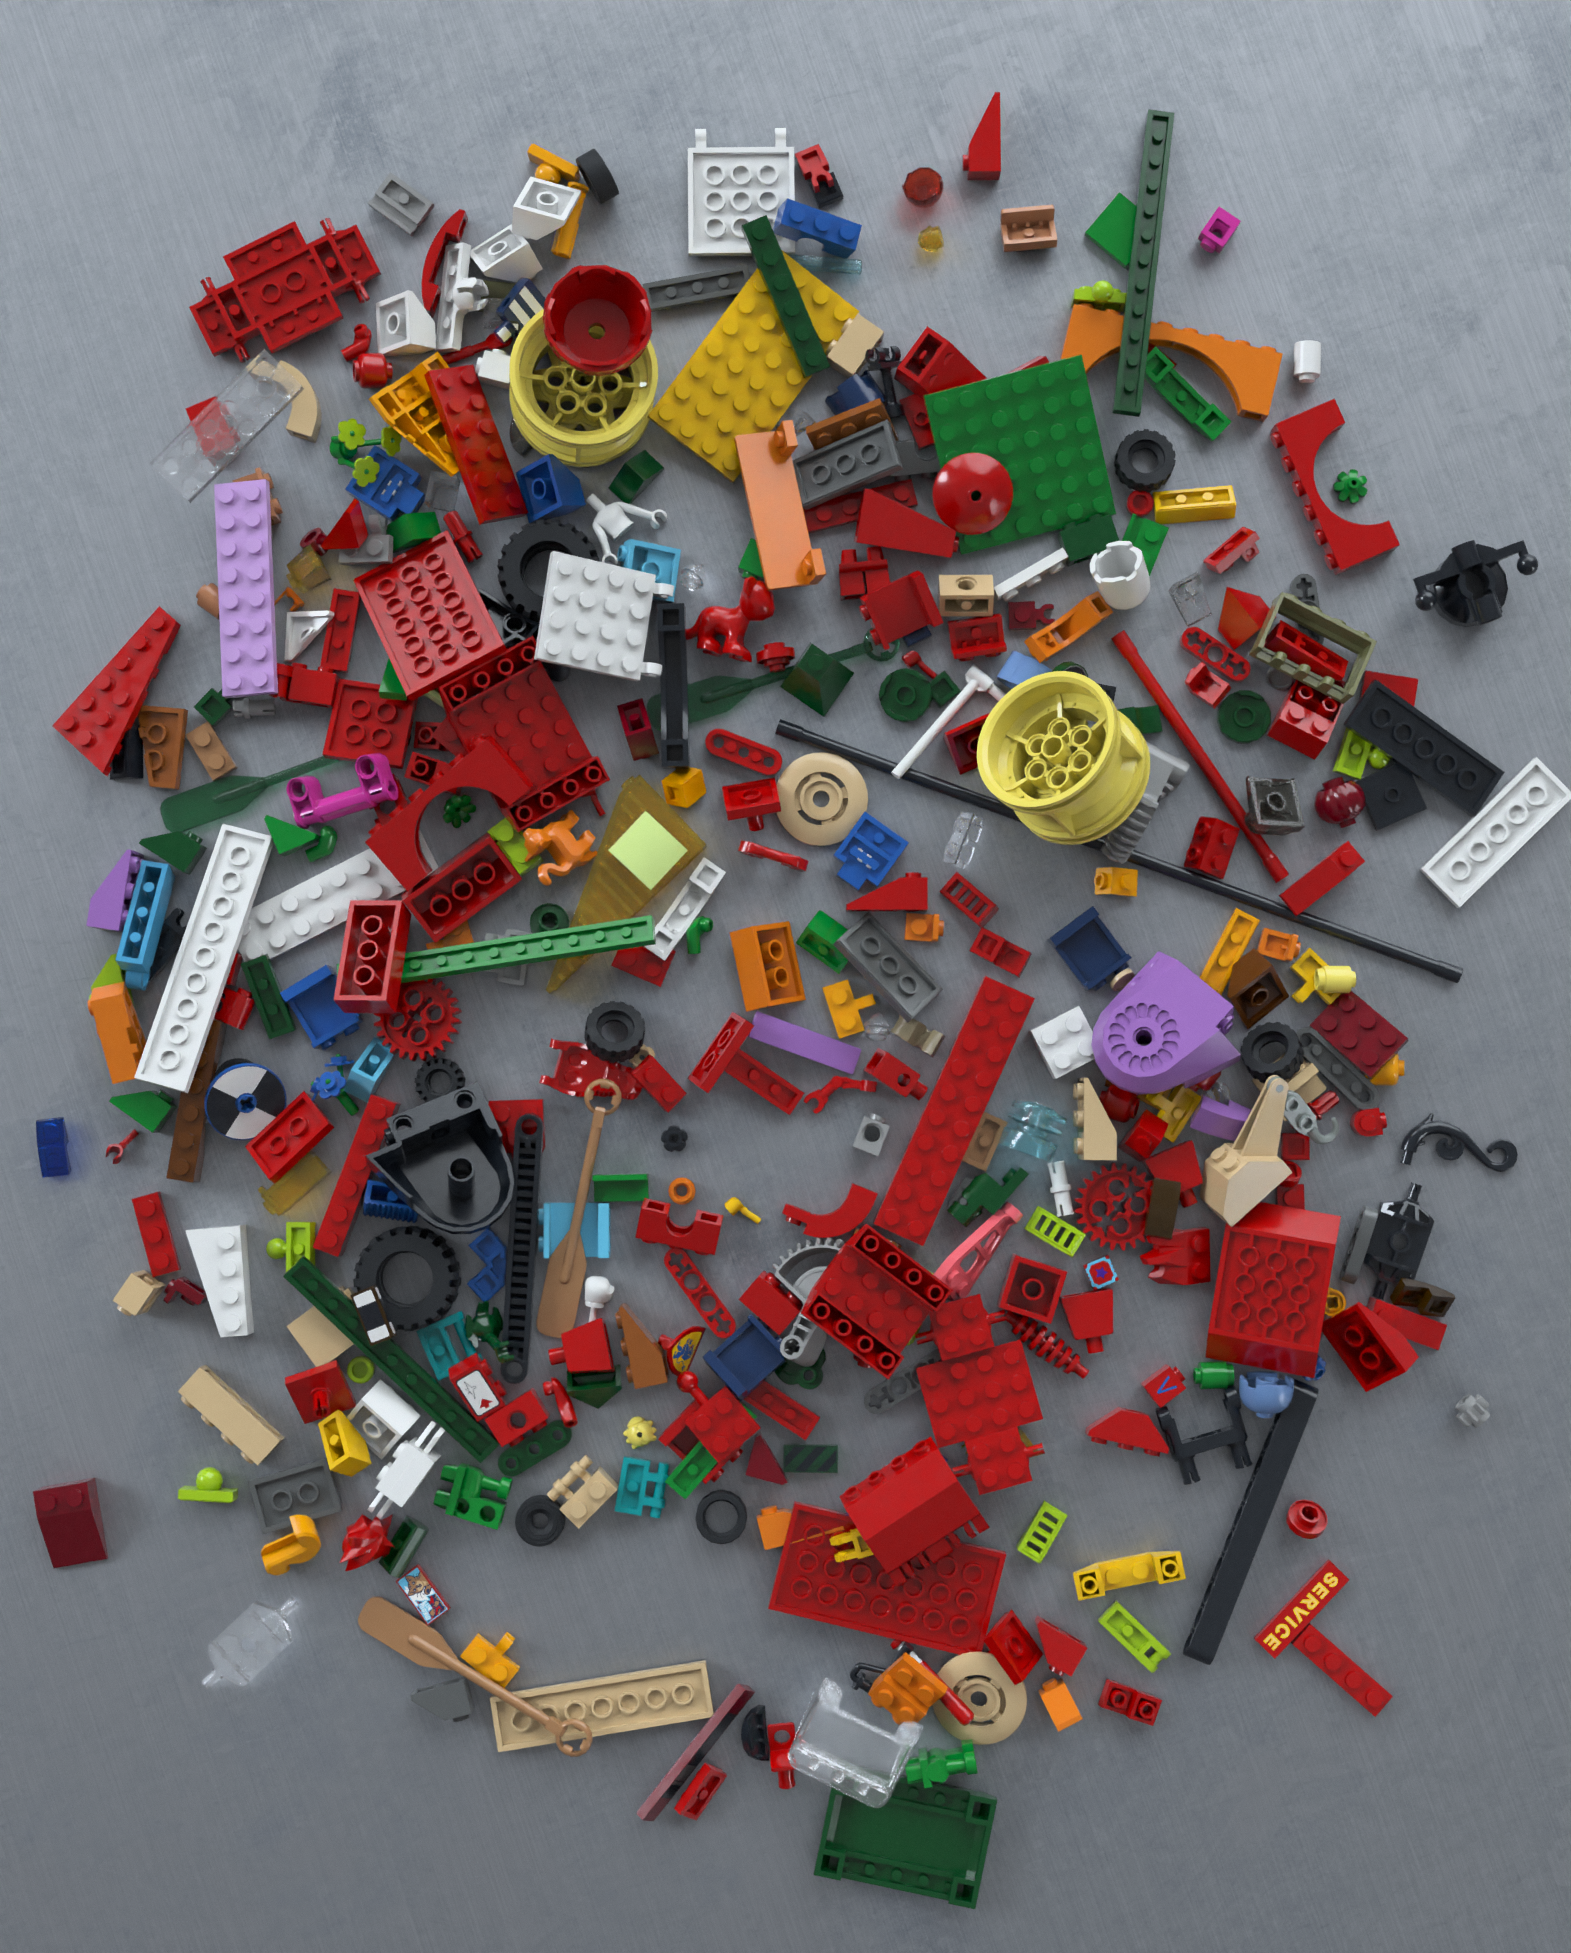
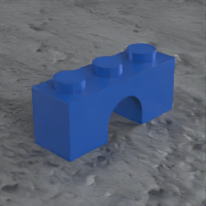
M787 198L778 208L773 232L776 235L796 242L801 238L816 240L823 244L822 251L847 259L856 250L862 225Z

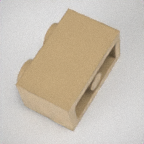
M857 314L853 320L849 318L841 329L843 335L838 342L833 340L825 352L828 355L827 359L830 367L847 379L857 373L859 374L867 363L865 358L867 349L875 351V347L879 346L884 336V331L860 314Z

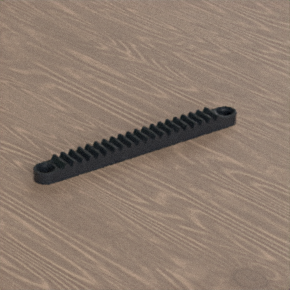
M525 1113L517 1120L515 1125L513 1153L514 1191L510 1204L502 1342L509 1341L507 1352L509 1355H514V1360L501 1363L500 1368L503 1379L511 1384L520 1383L527 1376L531 1350L544 1130L542 1119L534 1113ZM531 1119L537 1124V1130L534 1134L529 1135L522 1130V1123L525 1120ZM511 1362L519 1363L522 1367V1373L519 1376H511L507 1371L508 1364Z

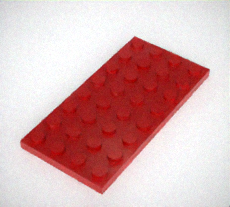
M794 1501L768 1609L958 1655L968 1652H982L984 1646L983 1639L987 1634L1007 1555L1005 1551L961 1541L962 1546L956 1549L952 1541L946 1537L954 1551L933 1564L924 1551L923 1554L931 1565L927 1569L922 1567L917 1556L908 1563L915 1570L916 1576L910 1579L901 1566L900 1568L908 1581L897 1587L875 1555L836 1562L834 1557L836 1553L855 1549L853 1541L833 1546L829 1540L833 1536L856 1529L855 1524L847 1513ZM841 1526L844 1527V1530H839V1531H836V1532H834V1533H830V1534H826V1535H825V1532H826V1531H829V1530H832V1529H835V1528H838V1527H841ZM820 1533L823 1534L822 1536H819V1537L807 1539V1537H810V1536H813V1535H816V1534H820Z

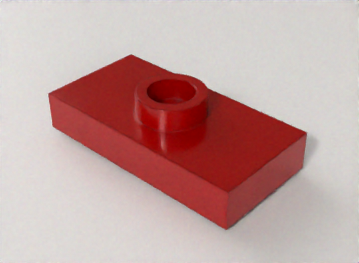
M916 394L900 399L899 404H903L904 416L918 450L933 446L934 440L924 399Z

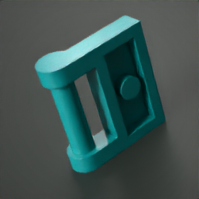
M462 1310L416 1331L438 1381L449 1376L448 1368L461 1362L446 1326L453 1324L467 1357L477 1352L471 1341L465 1336V1324L463 1321L465 1317ZM477 1353L481 1360H483L481 1353Z

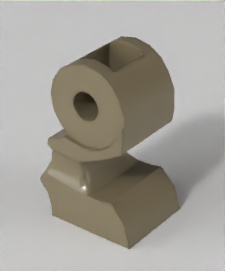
M899 1015L895 1026L890 1030V1032L913 1047L920 1048L922 1052L932 1058L945 1038L944 1034L936 1030L929 1031L924 1024L915 1019L907 1023L901 1015Z

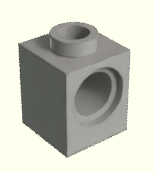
M871 1113L870 1118L864 1116L852 1146L879 1156L890 1127L885 1124L886 1119ZM876 1126L879 1129L880 1135L876 1141L870 1142L865 1138L864 1131L867 1127Z

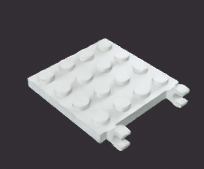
M775 128V147L707 148L706 129H695L696 148H688L689 256H752L741 226L767 215L773 229L778 208L787 198L795 201L794 147H786V128ZM775 234L781 250L787 255H795V241Z
M556 551L551 552L534 660L636 682L640 681L641 675L656 678V675L661 676V664L643 662L652 597L656 596L663 599H668V596L673 597L674 586L655 583L656 575Z

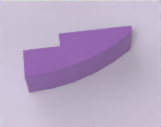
M1203 1095L1192 1115L1190 1128L1219 1138L1235 1141L1252 1109L1231 1100L1225 1105Z

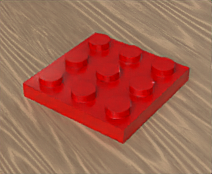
M339 678L322 755L325 758L356 762L362 755L381 753L387 757L390 768L403 769L418 698L411 702L408 697L406 701L380 698L379 688L381 684Z

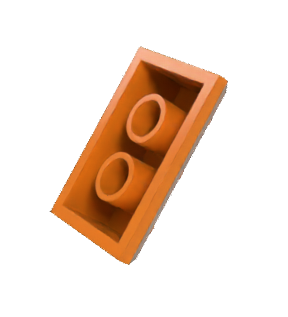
M789 921L751 926L730 932L746 1012L806 1000Z

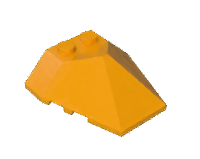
M437 351L399 380L371 396L369 401L388 425L452 477L459 472V468L424 377L430 370L450 368Z

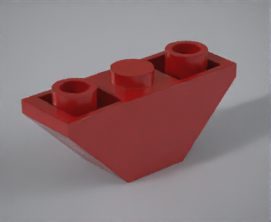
M1117 1407L1087 1426L1085 1433L1091 1436V1441L1107 1445V1440L1118 1442L1117 1447L1133 1451L1134 1446L1144 1448L1145 1454L1160 1457L1161 1452L1166 1454L1169 1452V1447L1149 1416L1144 1412Z

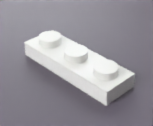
M1064 548L1057 550L995 586L994 598L996 602L1002 598L1004 601H1008L1019 594L1017 590L1027 585L1030 588L1042 580L1040 576L1047 572L1053 575L1065 567L1063 563L1068 558Z

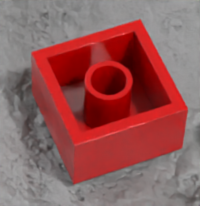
M1013 1253L996 1305L999 1308L1051 1324L1067 1271Z

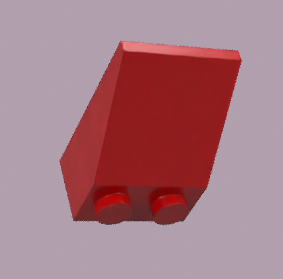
M1360 1302L1323 1321V1334L1365 1392L1407 1372L1419 1358L1403 1334Z

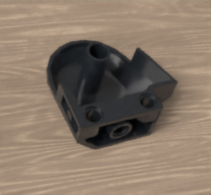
M478 1082L386 1119L387 1129H384L387 1147L366 1155L367 1165L423 1220L433 1227L450 1234H472L488 1229L503 1216L512 1201L514 1191L513 1170L503 1146V1135ZM401 1126H408L407 1128L397 1131V1129Z

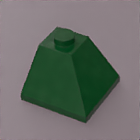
M810 642L780 687L824 717L854 672Z

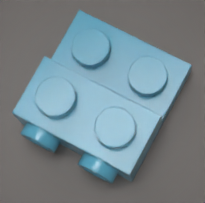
M629 539L624 542V545H620L617 552V560L621 561V567L656 575L655 583L674 586L673 597L668 596V599L653 596L652 600L666 603L674 602L681 549Z

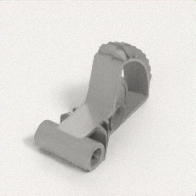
M1148 742L1146 743L1150 754V775L1145 792L1136 808L1126 820L1108 833L1100 849L1104 855L1115 862L1124 863L1127 861L1159 805L1157 802L1177 789L1190 766L1189 763Z
M827 1237L824 1244L822 1238H817L814 1245L813 1241L808 1239L806 1240V1248L798 1243L796 1244L797 1252L789 1248L787 1249L788 1258L782 1255L779 1256L782 1262L780 1266L772 1264L773 1269L776 1270L775 1276L803 1302V1307L812 1287L828 1266L815 1267L806 1271L797 1279L794 1285L786 1278L787 1274L795 1265L807 1257L826 1252L838 1253L844 1245V1241L837 1239L834 1244V1240L831 1237ZM800 1312L796 1322L793 1324L790 1335L782 1340L780 1351L785 1358L801 1366H812L820 1356L827 1333Z

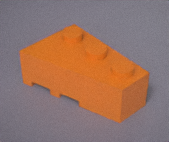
M123 981L93 988L91 998L87 1002L91 1016L94 1015L97 1034L101 1040L112 1083L136 1079L134 1077L146 1045V1039L126 983Z

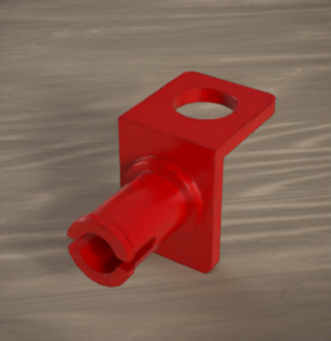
M794 1723L769 1724L767 1731L771 1771L778 1772L779 1788L791 1789L796 1785L794 1770L799 1768ZM785 1730L789 1733L790 1738L786 1742H778L774 1738L775 1733Z

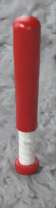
M895 1639L890 1646L894 1650L897 1649L899 1651L905 1642ZM912 1651L910 1656L948 1687L945 1694L939 1700L961 1725H968L974 1719V1713L932 1668Z

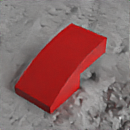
M983 927L969 950L1020 978L1032 955L1031 952Z

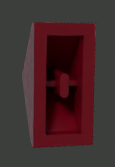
M759 1432L755 1435L746 1469V1476L784 1485L788 1482V1479L763 1435Z

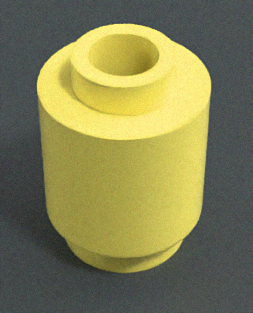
M1322 966L1321 969H1316L1314 973L1315 989L1321 990L1322 993H1350L1351 988L1356 986V973L1351 971L1350 966Z

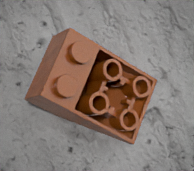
M626 1303L621 1304L619 1311L615 1313L618 1329H623L624 1332L621 1348L623 1356L629 1357L630 1364L626 1367L628 1382L634 1383L635 1389L667 1383L670 1376L664 1349L658 1344Z

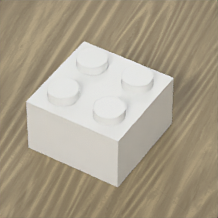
M1080 1006L1074 1007L1028 1031L1053 1079H1057L1095 1059L1091 1046L1093 1031Z

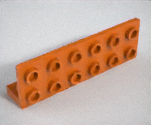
M793 420L782 421L776 431L735 436L736 452L767 590L818 584L826 575L821 548H811L791 457L798 446Z

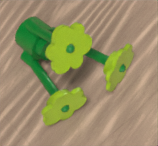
M351 418L348 422L341 421L338 424L340 433L338 436L331 437L329 446L330 453L335 459H338V464L355 469L352 473L353 478L357 479L359 486L365 487L369 482H375L380 466L371 456H366L365 459L358 458L355 463L350 461L349 459L357 453V448L382 445L386 449L387 455L392 457L400 452L402 437L389 425L382 429L381 439L364 440L363 436L366 434V428L362 424H357V421Z

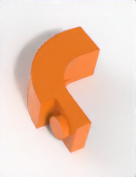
M1096 591L1085 597L1055 622L1031 635L1024 643L1029 648L1031 655L1039 663L1046 662L1110 616L1113 610L1105 602L1099 591Z

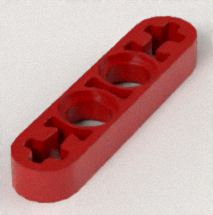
M669 1249L664 1257L666 1268L712 1332L720 1338L730 1337L736 1328L734 1317L684 1249ZM673 1252L676 1255L680 1253L683 1255L681 1263L684 1267L688 1264L692 1267V1269L685 1271L681 1277H678L676 1272L681 1271L679 1266L669 1263L672 1259L670 1254ZM689 1274H695L700 1279V1284L695 1289H689L685 1286L684 1279ZM705 1296H711L716 1301V1306L711 1311H705L700 1306V1301ZM719 1308H722L724 1311L719 1314L722 1320H729L731 1322L728 1326L730 1331L727 1333L724 1330L720 1332L717 1330L719 1322L716 1318L712 1321L708 1318V1316L714 1315Z

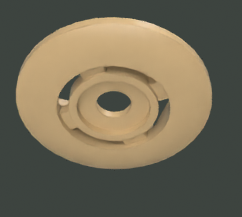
M811 753L796 759L783 771L776 785L781 811L776 812L778 819L791 836L805 844L829 846L844 841L863 813L867 811L868 792L862 775L852 763L835 754ZM821 773H827L839 779L844 787L840 788L833 780L821 777ZM824 791L828 794L829 803L825 807H818L814 804L813 796L816 792ZM803 810L808 817L818 821L821 820L822 825L807 822L798 812Z
M986 1652L963 1653L949 1660L940 1669L937 1675L974 1713L973 1721H977L970 1722L966 1726L961 1725L944 1704L937 1700L932 1705L934 1713L941 1725L951 1735L960 1740H972L973 1744L988 1745L1006 1739L1017 1730L1027 1708L1026 1688L1024 1682L1017 1685L1013 1684L993 1654ZM983 1675L991 1678V1680H988L983 1677H973L968 1680L967 1676ZM976 1691L983 1692L987 1696V1703L983 1706H977L971 1701V1695Z

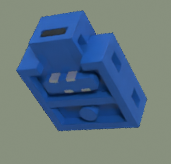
M374 445L367 456H371L380 466L375 482H369L367 486L361 487L357 484V479L352 478L345 490L349 495L391 522L396 519L399 513L403 515L417 513L427 499L425 494L416 488L422 480L421 475L395 457L388 456L384 450Z
M864 812L833 855L835 859L844 864L836 876L856 891L860 890L865 881L877 888L909 842L867 812Z

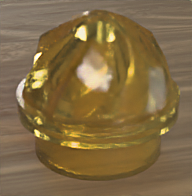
M929 225L920 232L918 244L922 249L938 252V248L944 247V240L939 226L932 227V225Z

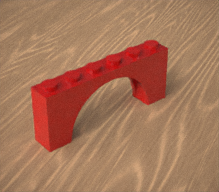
M1334 398L1276 423L1271 429L1270 437L1276 449L1279 448L1283 456L1281 463L1286 473L1290 472L1294 481L1292 482V488L1295 495L1301 497L1304 503V515L1308 521H1312L1315 528V540L1319 546L1322 545L1324 548L1326 565L1330 570L1334 571L1335 575H1338L1394 551L1400 544L1390 521L1372 525L1347 521L1332 512L1325 505L1317 491L1314 481V462L1321 443L1329 435L1340 430L1345 424Z
M492 735L486 739L480 736L469 746L472 751L464 757L460 753L449 763L452 767L449 771L443 774L440 770L429 780L431 784L429 788L425 791L419 788L408 797L411 801L409 805L404 809L399 805L388 814L391 819L384 826L379 822L368 831L371 837L365 843L407 892L432 871L421 849L419 831L427 806L438 794L456 787H477L494 793L510 806L534 786Z

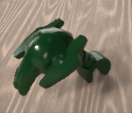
M479 1302L475 1317L472 1319L470 1315H466V1338L471 1341L475 1348L478 1347V1340L487 1342L495 1351L498 1361L502 1364L514 1360V1355H509L507 1352L509 1341L501 1342L498 1339L500 1331L503 1330V1320L499 1309L493 1307V1313L490 1315L488 1312L489 1302Z

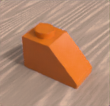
M1051 1678L1041 1685L1042 1688L1038 1692L1058 1732L1083 1719L1062 1678L1058 1680Z

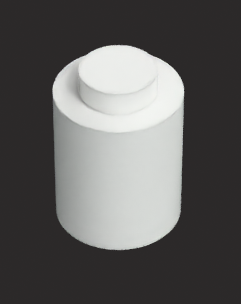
M1305 340L1294 343L1293 376L1298 378L1301 383L1315 382V378L1321 376V343L1318 341Z

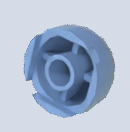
M1265 1371L1247 1372V1378L1242 1374L1240 1375V1398L1249 1410L1257 1412L1256 1416L1272 1418L1273 1414L1285 1410L1292 1401L1294 1379L1290 1376L1285 1375V1380L1277 1378V1373Z

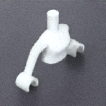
M592 494L586 500L597 512L592 527L604 556L601 561L603 563L611 561L617 566V557L611 553L606 535L613 542H616L633 526L634 522L624 512L650 520V525L654 529H658L660 526L655 517H660L663 522L667 520L666 512L661 509L650 512L624 502H614L605 506L595 494Z

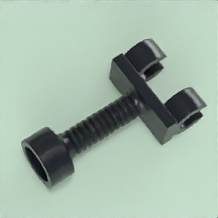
M890 346L892 358H890L889 348L875 347L876 360L874 358V350L867 349L865 358L867 363L870 364V366H867L868 371L880 370L882 373L886 402H888L885 409L890 419L904 416L903 404H899L896 401L897 398L891 369L897 368L902 362L899 361L901 358L900 349L897 346Z

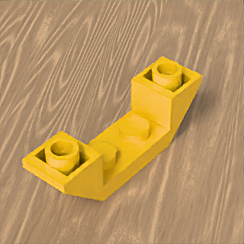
M1180 1551L1146 1552L1097 1562L1073 1572L1078 1601L1105 1596V1591L1152 1581L1164 1584L1186 1579Z

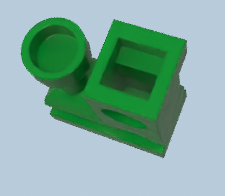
M461 1463L459 1466L445 1464L440 1480L453 1483L451 1492L438 1489L433 1504L446 1509L445 1514L454 1515L458 1518L498 1530L502 1524L507 1502L482 1497V1489L495 1491L498 1498L507 1500L513 1479L502 1477L498 1481L485 1476L482 1469L465 1463Z
M961 1740L962 1747L944 1750L935 1747L928 1752L926 1747L918 1749L919 1756L905 1758L908 1784L923 1781L924 1788L932 1787V1781H940L941 1784L947 1780L949 1775L965 1772L968 1775L977 1774L972 1740Z

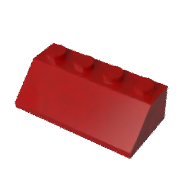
M486 832L422 879L408 892H404L401 897L411 913L436 943L521 881L522 877L490 834Z

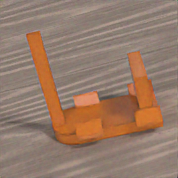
M289 587L274 601L275 606L284 595L288 598L291 597L295 602L289 609L290 611H297L300 606L303 607L305 604Z

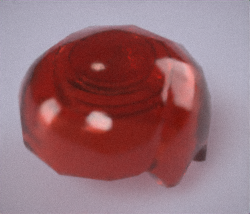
M919 167L907 174L906 180L902 184V189L908 202L918 208H928L937 203L941 198L944 182L940 174L934 169Z

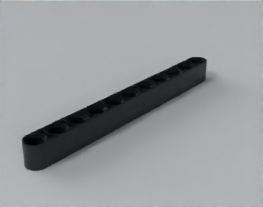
M1294 1379V1392L1291 1403L1285 1410L1276 1413L1186 1639L1183 1655L1207 1665H1210L1214 1660L1316 1402L1319 1389Z

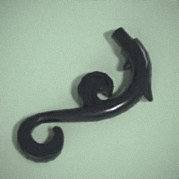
M1430 1114L1406 1134L1400 1148L1403 1150L1400 1163L1411 1165L1413 1153L1417 1152L1419 1146L1425 1145V1141H1422V1139L1431 1134H1444L1450 1136L1454 1142L1452 1146H1449L1447 1138L1441 1139L1436 1146V1152L1439 1157L1449 1161L1458 1159L1463 1154L1464 1147H1466L1482 1164L1497 1172L1511 1169L1515 1165L1518 1156L1517 1149L1512 1142L1507 1139H1498L1489 1144L1487 1152L1491 1154L1494 1150L1501 1149L1505 1157L1503 1162L1494 1163L1482 1152L1467 1133L1448 1122L1433 1121V1114Z

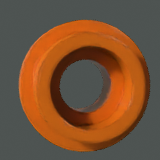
M680 1177L671 1182L668 1192L673 1202L683 1205L692 1201L696 1190L691 1180ZM679 1186L687 1188L685 1196L678 1195L677 1188Z

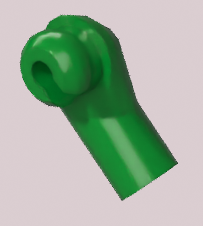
M332 826L322 827L318 845L305 850L310 862L330 855L334 851L338 838L337 832Z
M700 916L687 929L688 954L701 953L700 937L704 932H709L713 929L711 918Z

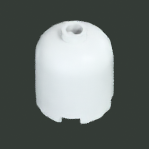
M1130 541L1108 543L1106 550L1102 551L1099 555L1095 553L1091 559L1090 572L1101 596L1109 606L1120 610L1135 608L1147 598L1151 589L1150 577L1142 551L1134 547Z

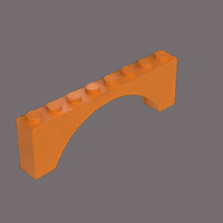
M1080 303L1079 305L1074 304L1060 359L1081 354L1087 375L1098 363L1119 352L1123 316L1120 315L1119 311L1113 309L1101 311L1094 309L1095 307L1091 304ZM1159 321L1157 324L1151 322L1149 342L1156 347L1183 352L1204 363L1226 386L1233 399L1238 416L1261 422L1265 421L1269 415L1283 353L1276 352L1275 348L1269 346L1253 347L1244 340H1235V342L1224 340V337L1218 334H1209V336L1198 334V331L1193 328H1183L1182 330L1173 328V325L1167 322Z

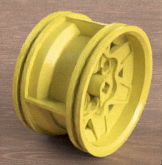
M542 309L522 328L511 352L509 393L510 407L516 426L525 440L543 456L553 454L564 465L592 467L614 461L627 453L640 440L650 421L647 416L653 409L658 382V364L651 340H649L641 356L627 367L631 378L620 375L617 372L603 376L587 375L571 367L566 362H562L552 351L544 334V309ZM594 326L589 330L590 336L594 339H600L605 334L604 330L599 326ZM548 353L552 366L535 370L542 357ZM552 377H559L563 383L555 387L548 381ZM611 381L616 384L617 388L613 391H608L602 385L605 382ZM537 401L549 404L546 414L541 410ZM570 401L575 405V408L566 411L561 407V403ZM592 403H597L602 407V410L598 413H592L589 411L588 406ZM626 409L623 412V414L617 420H615L613 410ZM577 426H582L585 431H575Z
M1055 671L1040 674L1010 690L988 715L982 727L977 745L978 770L986 787L1003 804L1013 809L1020 821L1035 835L1055 844H1082L1098 839L1114 830L1126 820L1140 802L1150 775V754L1142 733L1130 719L1117 710L1111 698L1095 681L1074 672ZM1088 721L1096 722L1091 728L1088 727Z

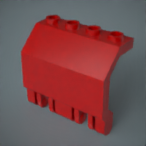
M931 1436L926 1440L919 1441L911 1450L895 1457L888 1465L872 1472L865 1480L849 1487L839 1496L862 1538L897 1587L908 1581L900 1568L901 1566L910 1579L916 1576L915 1570L908 1563L917 1556L922 1567L927 1569L931 1565L923 1554L924 1551L933 1564L954 1551L946 1536L949 1537L956 1549L961 1547V1540L954 1533L960 1527H964V1531L971 1539L976 1537L977 1535L969 1521L973 1523L979 1534L990 1528L983 1515L954 1475Z

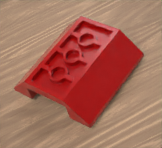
M865 1224L841 1247L814 1284L801 1314L889 1380L904 1359V1356L900 1353L931 1310L937 1312L953 1289L871 1226Z

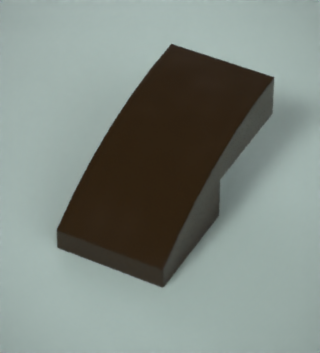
M1159 1178L1153 1179L1144 1235L1172 1239L1181 1182Z
M1401 1278L1390 1299L1393 1305L1417 1307L1420 1315L1444 1317L1454 1302L1455 1296L1437 1286L1417 1280Z

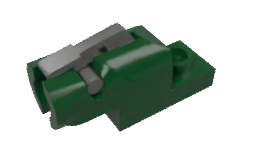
M1018 1167L1016 1170L1011 1168L1002 1178L1005 1182L1002 1186L987 1173L977 1175L974 1179L964 1178L949 1202L946 1211L965 1227L983 1214V1208L994 1215L1029 1174L1021 1167Z

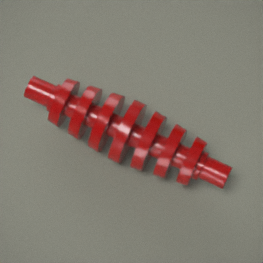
M1009 1310L1004 1314L1007 1322L1013 1327L1011 1332L1014 1335H1017L1019 1331L1022 1333L1019 1337L1022 1343L1028 1338L1030 1339L1027 1347L1031 1351L1039 1345L1035 1352L1037 1357L1040 1358L1047 1351L1048 1353L1044 1358L1045 1362L1050 1363L1056 1358L1054 1367L1059 1369L1064 1364L1063 1372L1066 1374L1074 1372L1082 1379L1086 1377L1089 1370L1080 1364L1079 1360L1081 1357L1077 1353L1071 1357L1070 1354L1073 1349L1069 1345L1062 1350L1065 1343L1062 1338H1059L1055 1344L1053 1343L1057 1336L1054 1331H1051L1045 1337L1044 1335L1048 1330L1046 1326L1042 1325L1038 1330H1035L1038 1325L1037 1321L1032 1320L1027 1324L1026 1322L1029 1318L1022 1315L1020 1317Z

